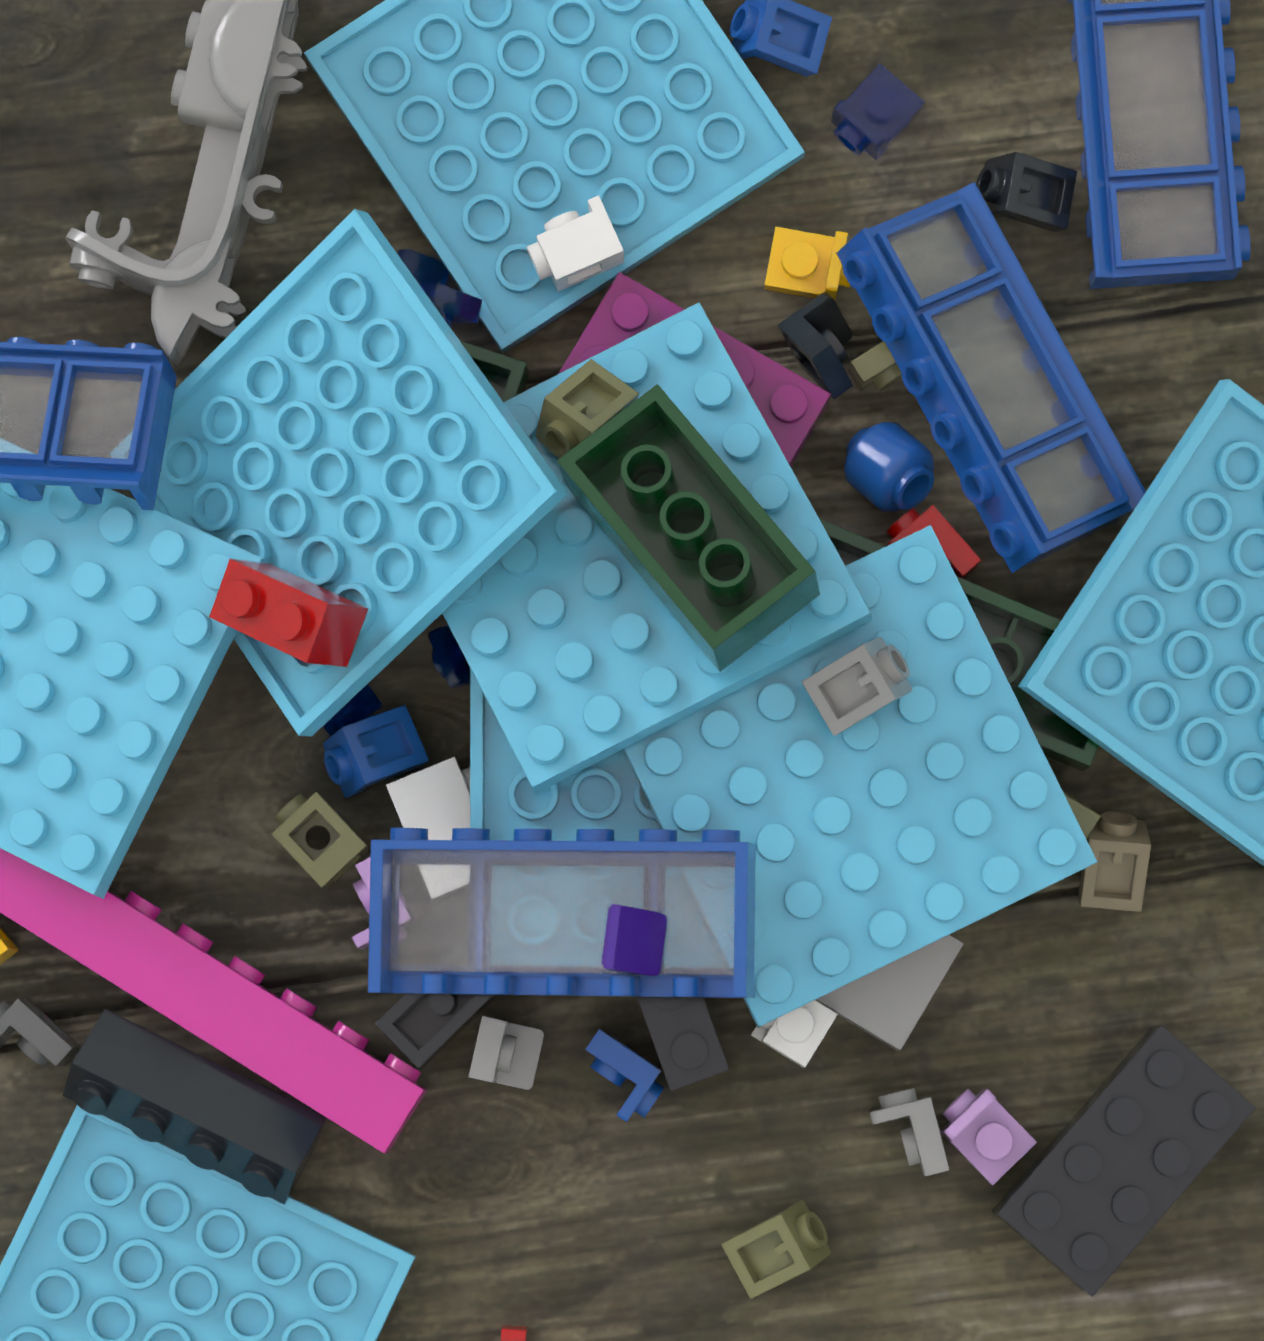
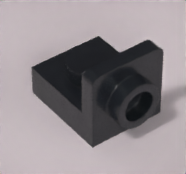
M1013 152L988 159L977 178L976 186L994 218L1004 216L1057 232L1066 230L1068 226L1077 171L1019 152Z
M823 292L777 326L800 367L819 386L831 393L830 396L833 399H836L853 386L842 365L843 362L849 359L842 345L848 342L853 334L835 300L828 293Z

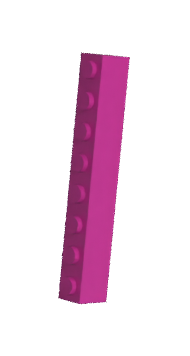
M0 848V913L382 1153H389L427 1092V1089L416 1083L422 1072L391 1053L384 1063L366 1052L364 1048L369 1042L368 1038L339 1020L333 1030L312 1018L318 1008L317 1006L288 988L285 989L281 997L260 985L265 977L263 972L235 955L229 965L208 953L214 942L186 924L182 923L177 932L156 920L162 909L135 892L130 891L124 900L108 890L104 899Z

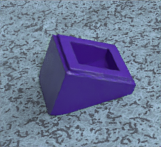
M611 904V907H608L601 961L603 968L620 973L658 976L662 969L667 916L656 911Z

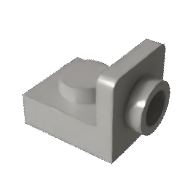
M881 637L862 644L802 681L833 736L840 734L912 691V687L907 680L910 676V671L905 659L893 645L887 646Z
M482 1016L468 1077L525 1090L531 1089L537 1071L544 1032L540 1029Z
M915 1088L880 1096L881 1109L869 1112L872 1124L905 1116L909 1118L911 1127L900 1130L908 1165L920 1164L924 1176L949 1171L931 1097L917 1099Z

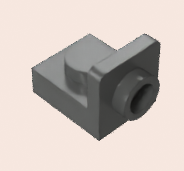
M17 998L12 1005L7 1000L0 1003V1048L17 1031L22 1037L16 1044L28 1057L42 1067H45L49 1061L57 1067L66 1066L82 1047L29 999Z

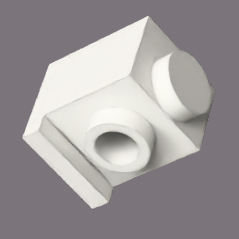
M599 195L588 200L589 213L579 217L577 211H570L549 220L544 224L546 232L537 235V242L526 247L540 280L551 276L558 292L624 263V250Z
M813 1000L758 1028L756 1026L751 1036L804 1068L838 1014L818 1001Z

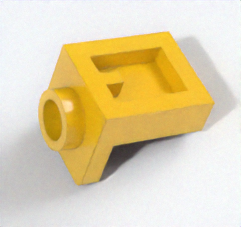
M775 226L764 290L813 299L826 292L836 300L838 285L851 286L844 275L843 265L836 254L846 245L848 233L836 231L835 237Z

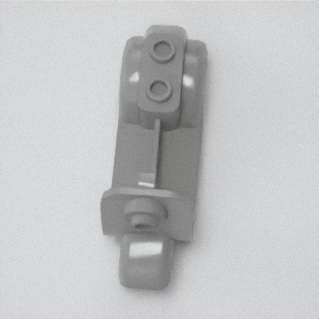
M206 0L201 13L193 11L190 15L185 36V47L192 48L187 71L178 69L171 91V105L178 106V116L182 123L204 127L205 132L178 241L171 257L161 261L129 247L128 245L132 241L134 230L132 222L128 218L122 217L120 229L114 237L104 238L100 236L99 227L102 216L99 212L93 210L86 218V233L71 228L65 237L72 248L68 266L80 271L78 281L102 289H113L115 281H121L137 291L152 296L151 322L157 342L175 367L180 364L200 327L218 337L226 339L237 327L234 325L236 321L231 315L242 317L247 314L245 307L240 303L239 296L229 286L234 267L241 253L249 218L262 224L275 222L276 215L274 211L259 208L255 204L257 195L264 190L282 193L283 184L278 178L267 174H260L280 94H293L302 90L303 83L292 77L297 75L298 72H307L308 69L306 63L301 58L302 51L300 47L293 41L299 16L298 0Z

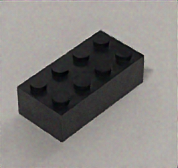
M1162 1025L1152 1026L1001 1199L992 1212L1081 1291L1093 1297L1256 1107Z

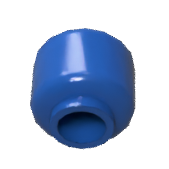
M882 422L870 428L861 429L850 440L844 464L845 479L880 511L896 512L901 509L909 510L914 508L926 498L933 487V454L900 424L896 422Z

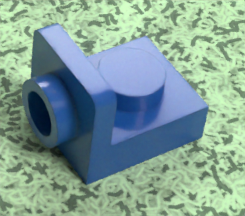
M745 0L736 10L731 21L730 35L733 37L732 45L742 60L755 56L805 77L815 75L819 69L832 17L792 0Z
M406 705L344 726L323 743L325 750L324 763L327 773L335 784L340 785L346 798L360 793L370 785L419 768L429 761Z
M599 1029L585 1049L596 1057L590 1067L619 1087L622 1086L626 1078L637 1084L616 1116L625 1122L629 1120L633 1112L645 1118L665 1088L655 1081L662 1069L604 1030Z

